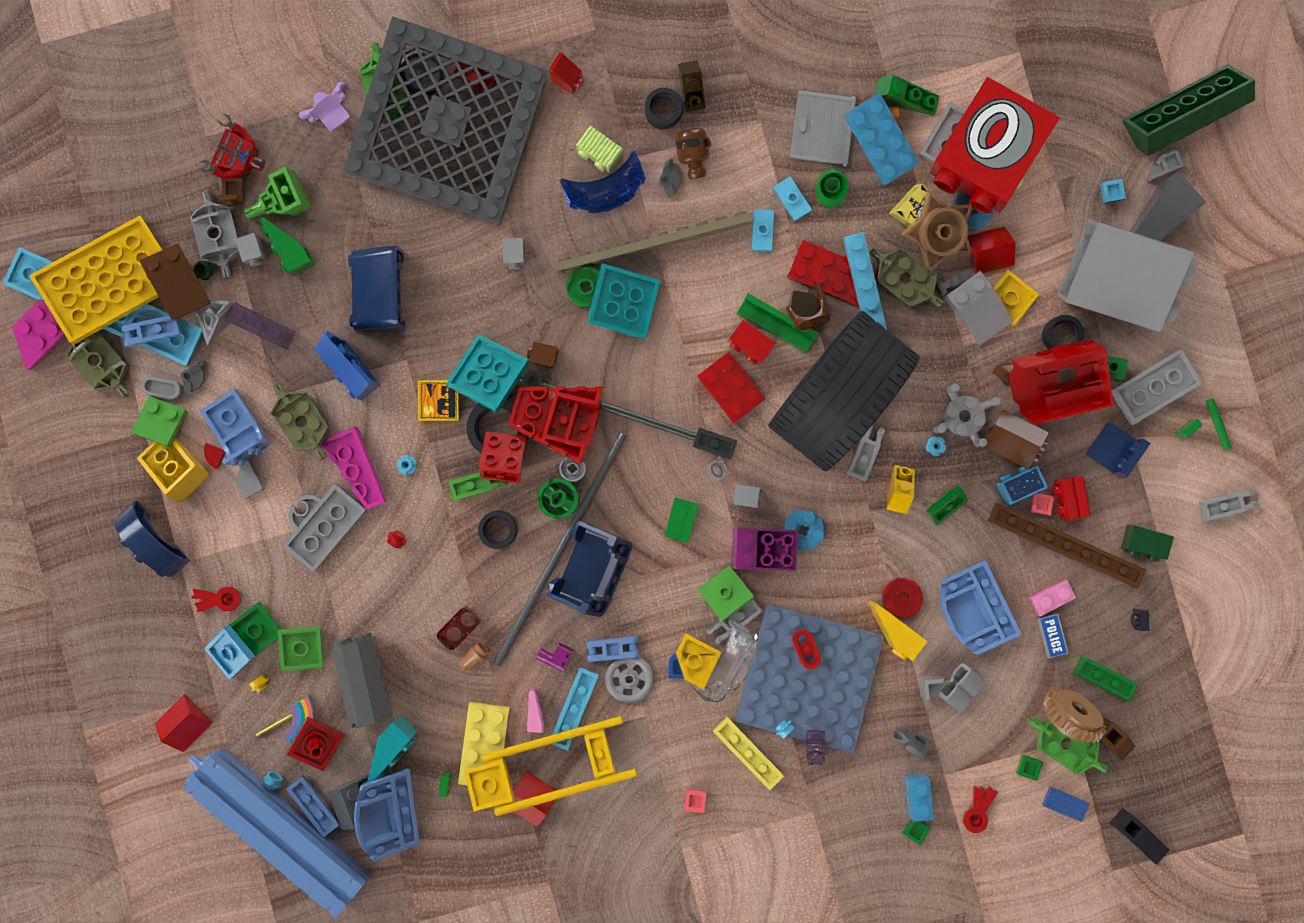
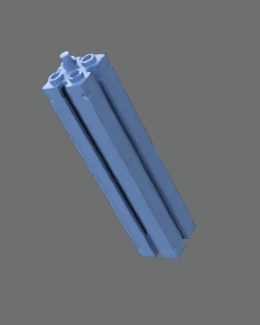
M225 748L218 752H212L210 756H205L203 760H200L193 754L188 761L198 770L193 771L185 781L188 783L183 789L188 794H192L193 798L320 906L325 910L327 909L334 918H337L372 873L363 868L356 859L326 835L323 838L310 820L274 790L267 789L264 786V782L238 759L232 757Z

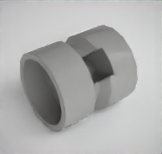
M565 457L560 463L559 472L565 480L578 482L586 476L587 465L584 460L582 464H579Z

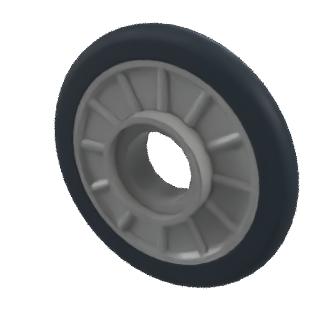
M418 53L407 57L410 63L420 59ZM421 53L423 57L428 55L427 53ZM435 57L426 61L429 70L439 66ZM405 60L402 62L401 67L407 65ZM423 63L413 68L415 74L418 70L426 71ZM410 69L400 74L403 82L414 78ZM442 70L432 74L436 83L444 80ZM429 76L419 81L423 89L434 85ZM417 83L406 87L414 94L421 91ZM435 89L427 93L426 95H431L437 92V90Z

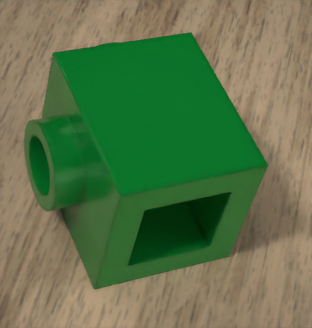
M1107 356L1110 380H1125L1128 360Z

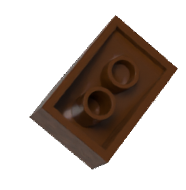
M178 243L139 260L172 321L211 304Z

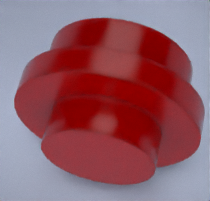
M391 531L387 535V543L394 548L401 549L407 543L405 535L400 531Z

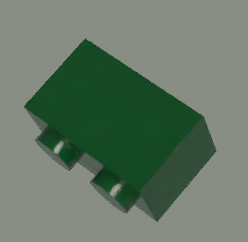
M1127 525L1121 548L1128 550L1127 554L1140 557V553L1147 555L1146 559L1159 562L1160 559L1168 560L1174 536L1135 525Z

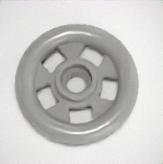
M641 657L615 659L606 670L605 684L607 690L620 702H638L649 694L653 686L654 677L652 669ZM626 663L628 669L620 672L618 667ZM636 664L643 670L640 674L633 669ZM627 676L633 677L631 683L626 682L625 678ZM619 677L621 685L615 686L613 678ZM639 679L645 681L642 689L636 687ZM624 688L632 689V695L623 694Z

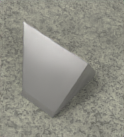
M209 300L211 304L198 309L195 313L207 346L234 319L233 304L230 301Z

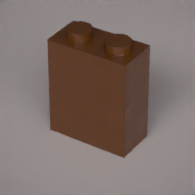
M1003 410L987 439V445L984 447L1029 469L1032 462L1036 464L1048 444V441L1045 439L1049 432Z

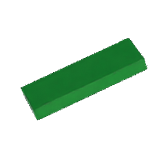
M1082 655L1073 671V674L1128 702L1138 685L1132 680Z

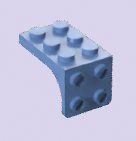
M233 389L200 410L227 455V458L222 461L224 465L243 466L250 461L249 458L254 454L258 456L267 450L266 447L271 444L236 389Z

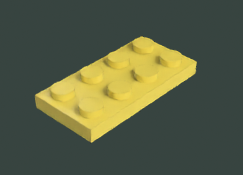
M469 702L458 784L467 785L464 770L484 765L481 755L505 748L510 707Z

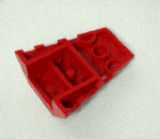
M577 386V388L519 387L508 426L582 464L590 450L601 412L603 386L586 388V386Z

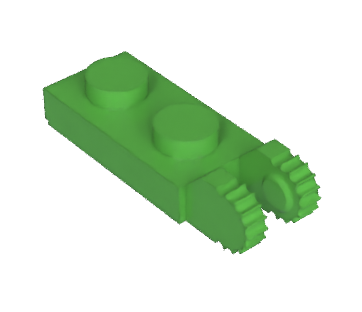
M480 472L448 481L453 501L491 491L493 488L508 484L506 481L492 483L491 479L480 478Z

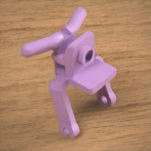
M339 82L331 95H326L323 92L315 93L313 98L314 108L301 111L299 113L300 119L308 118L313 124L320 118L330 132L339 128L350 119V115L340 104L341 101L347 98L343 93L345 84Z

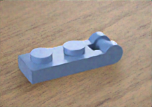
M170 316L121 326L122 333H125L126 340H124L125 347H134L139 344L182 335L179 319L172 321ZM137 331L138 337H134L133 332Z

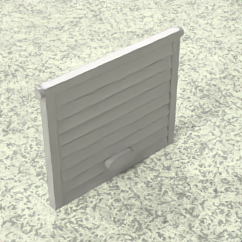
M798 90L789 158L843 165L846 168L852 130L843 115L855 108L856 96L846 97Z

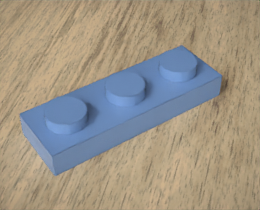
M305 775L286 789L323 838L340 825L336 815Z

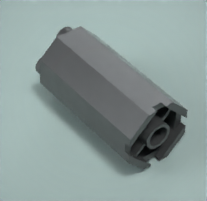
M366 633L355 637L353 641L349 637L334 642L335 646L332 647L349 727H364L379 723L382 717L385 720L393 717L376 637H372L371 633Z

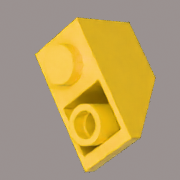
M894 466L887 495V510L907 514L914 499V469Z

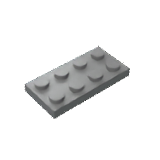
M1178 349L1113 388L1112 395L1130 425H1134L1201 385L1202 381L1183 350Z

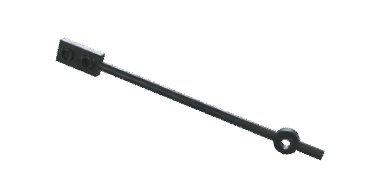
M529 372L526 375L522 374L518 381L523 383L524 387H558L544 382L541 375L537 372ZM532 379L537 380V384L535 386L530 385V381ZM603 401L601 403V410L693 440L692 447L730 460L732 458L737 443L735 439L702 428H698L697 433Z

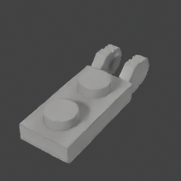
M873 425L860 439L846 473L864 482L867 481L885 431L884 428L880 427L875 441H872L868 438L873 430Z
M1255 489L1234 492L1200 501L1199 505L1203 520L1211 521L1260 506L1258 501H1251L1245 504L1243 497L1256 494Z
M752 599L726 621L722 622L718 619L719 621L707 629L708 634L714 633L723 625L727 631L716 637L715 643L719 644L728 636L735 634L763 610Z

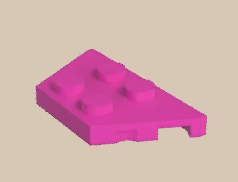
M38 300L12 327L27 370L33 369L65 337L64 332L44 300Z

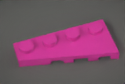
M353 427L323 441L322 447L326 449L330 459L341 470L342 476L351 484L352 490L366 510L387 502L358 427Z

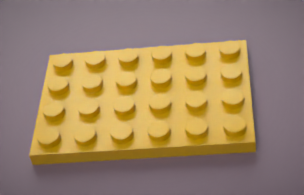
M138 216L34 272L29 277L68 341L74 345L159 297L139 260L161 251L162 248L143 218Z

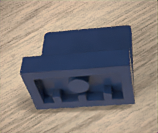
M1107 422L1086 452V455L1117 477H1128L1151 443L1145 439L1136 440L1112 422Z

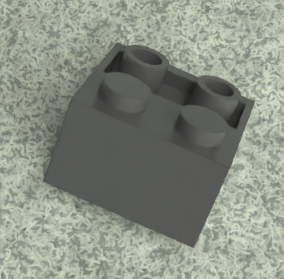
M369 774L328 791L342 830L355 829L354 811L356 799L361 785L367 783Z

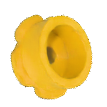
M263 674L249 683V686L252 688L250 691L256 690L257 693L268 686L266 682L269 679H266Z

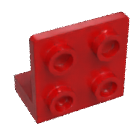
M486 432L479 464L480 478L521 483V467L526 437Z

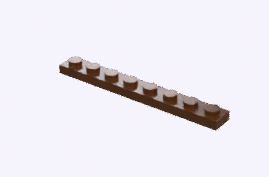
M995 503L987 521L1135 588L1139 587L1146 571L1142 567L998 503Z

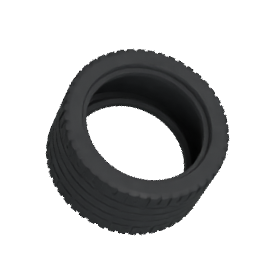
M860 311L811 367L776 412L768 426L776 434L782 436L786 442L792 444L796 450L802 452L806 458L812 460L821 470L828 471L854 447L880 417L906 383L917 366L920 357L911 348L905 346L901 340L895 338L891 332L885 330L881 324L875 322L867 313Z

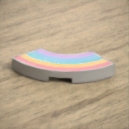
M309 695L290 706L293 721L290 729L284 734L289 745H291L306 717L315 719V709Z

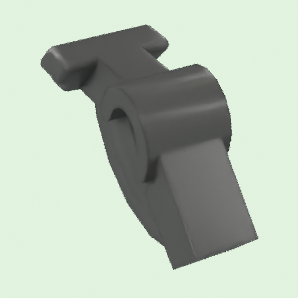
M673 159L665 162L662 175L658 180L659 185L664 188L668 197L675 194L680 185L679 174L672 167Z
M969 269L960 274L957 273L949 277L945 283L941 280L938 281L935 288L939 295L943 296L948 293L947 288L951 286L954 288L962 284L963 281L972 277Z
M195 361L188 370H184L181 373L184 392H193V390L201 387L205 378L202 367L207 364L206 361Z

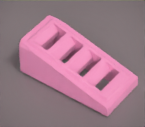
M531 688L528 701L527 731L543 733L545 725L536 688Z

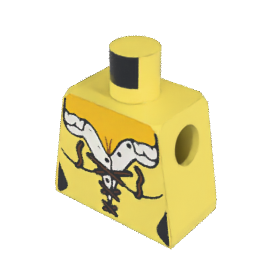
M923 184L914 185L889 214L906 227H909L920 218L926 193L929 192Z

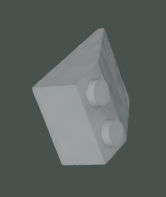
M981 271L944 297L979 346L1013 322L994 288Z

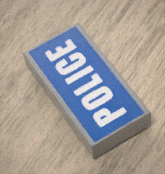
M1055 613L1037 618L1047 658L1068 654L1059 615Z

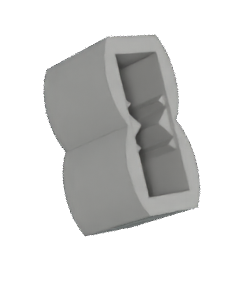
M961 663L953 671L950 679L942 684L937 694L958 712H961L968 707L972 697L982 690L985 680L966 664Z

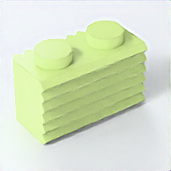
M592 126L588 128L576 145L578 154L585 160L591 159L594 161V166L602 172L606 170L610 173L624 154L622 147Z

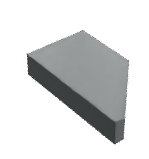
M1178 149L1155 158L1147 182L1185 167Z
M251 461L240 466L236 482L244 498H249L265 489Z

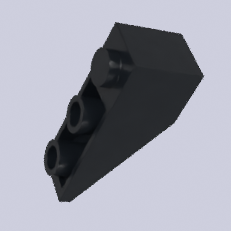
M1123 808L1109 822L1156 865L1170 850L1145 825Z

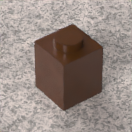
M533 342V346L528 348L527 358H530L529 362L531 364L555 369L559 349L556 346Z

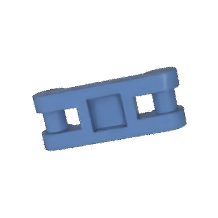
M638 636L586 641V647L589 650L587 661L595 662L639 657L640 651L637 650ZM623 644H629V651H623ZM602 646L603 654H597L596 647Z

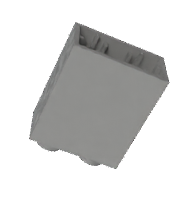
M1088 218L1057 296L1067 303L1161 332L1164 323L1171 324L1178 314L1180 302L1175 300L1181 284L1188 285L1196 273L1197 262L1192 261L1195 253Z

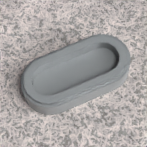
M147 376L141 383L143 393L148 396L178 400L183 395L182 384L175 380Z

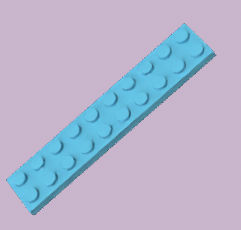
M19 247L2 284L35 299L43 300L29 275L53 262ZM146 304L103 329L126 339L125 333H122L121 326L169 316V314ZM179 318L182 335L139 345L185 366H190L203 337V332L200 327ZM137 331L133 332L134 337H138Z

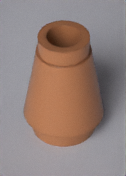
M481 642L473 643L458 662L459 666L467 671L487 658L489 654L488 649Z

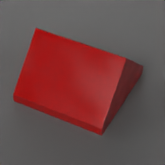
M1005 226L967 236L972 250L970 258L975 274L979 271L984 274L1015 265L1016 241Z
M184 694L155 723V727L162 743L184 752L213 722Z
M525 770L513 789L514 802L553 792L556 789ZM555 800L514 812L538 827L548 814Z

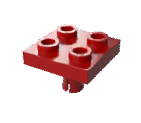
M307 716L286 754L324 771L342 741L344 733Z

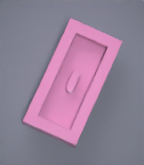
M1066 579L1029 597L1038 616H1042L1076 598Z

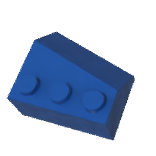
M329 331L324 333L314 350L319 354L325 365L333 370L337 380L347 386L346 391L353 399L363 400L377 389L380 383L343 338Z

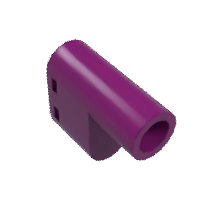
M559 642L554 654L541 648L536 659L563 672L573 650Z

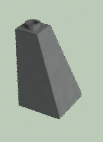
M1177 172L1157 186L1130 231L1161 241L1204 205L1206 201Z

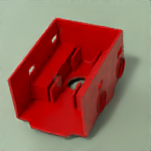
M1084 340L1071 345H1059L1050 350H1042L1033 354L1012 358L1013 369L1009 373L1013 401L1019 405L1020 414L1033 425L1114 406L1106 348L1094 340ZM1072 367L1075 371L1073 380L1068 383L1060 382L1058 379L1059 371Z

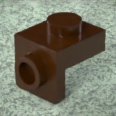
M243 178L222 179V195H218V200L229 207L244 204L245 180Z

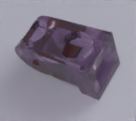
M807 730L805 748L808 765L820 764L825 766L826 734L823 730Z

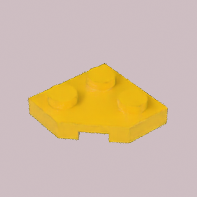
M684 634L676 650L684 680L703 690L722 652L688 634Z

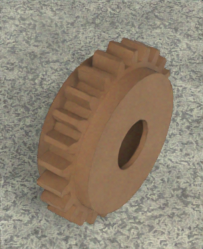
M1054 688L1044 697L1043 705H1045L1044 710H1046L1048 718L1066 736L1080 742L1096 743L1106 733V726L1103 725L1105 722L1101 713L1082 695L1071 690L1062 688L1058 690Z

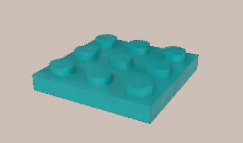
M601 264L587 324L639 339H646L660 280L607 264Z
M478 334L446 382V385L498 413L530 362L528 359Z

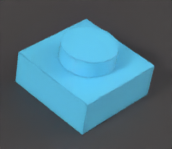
M1122 179L1102 182L1100 184L1103 204L1126 199Z

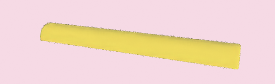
M293 714L258 732L256 736L260 737L293 718Z

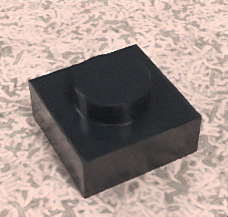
M1133 609V614L1131 615L1133 629L1149 631V610Z

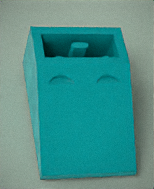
M401 715L378 738L367 783L383 778L390 770L387 766L391 768L402 757L403 753L401 750L406 752L417 740L415 735L418 730Z

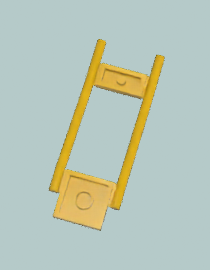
M622 716L481 755L484 765L464 770L473 811L494 806L495 815L499 816L637 777L636 768L620 773L615 772L606 732L604 731L606 728L623 724ZM585 735L584 738L595 780L514 802V794L504 757Z

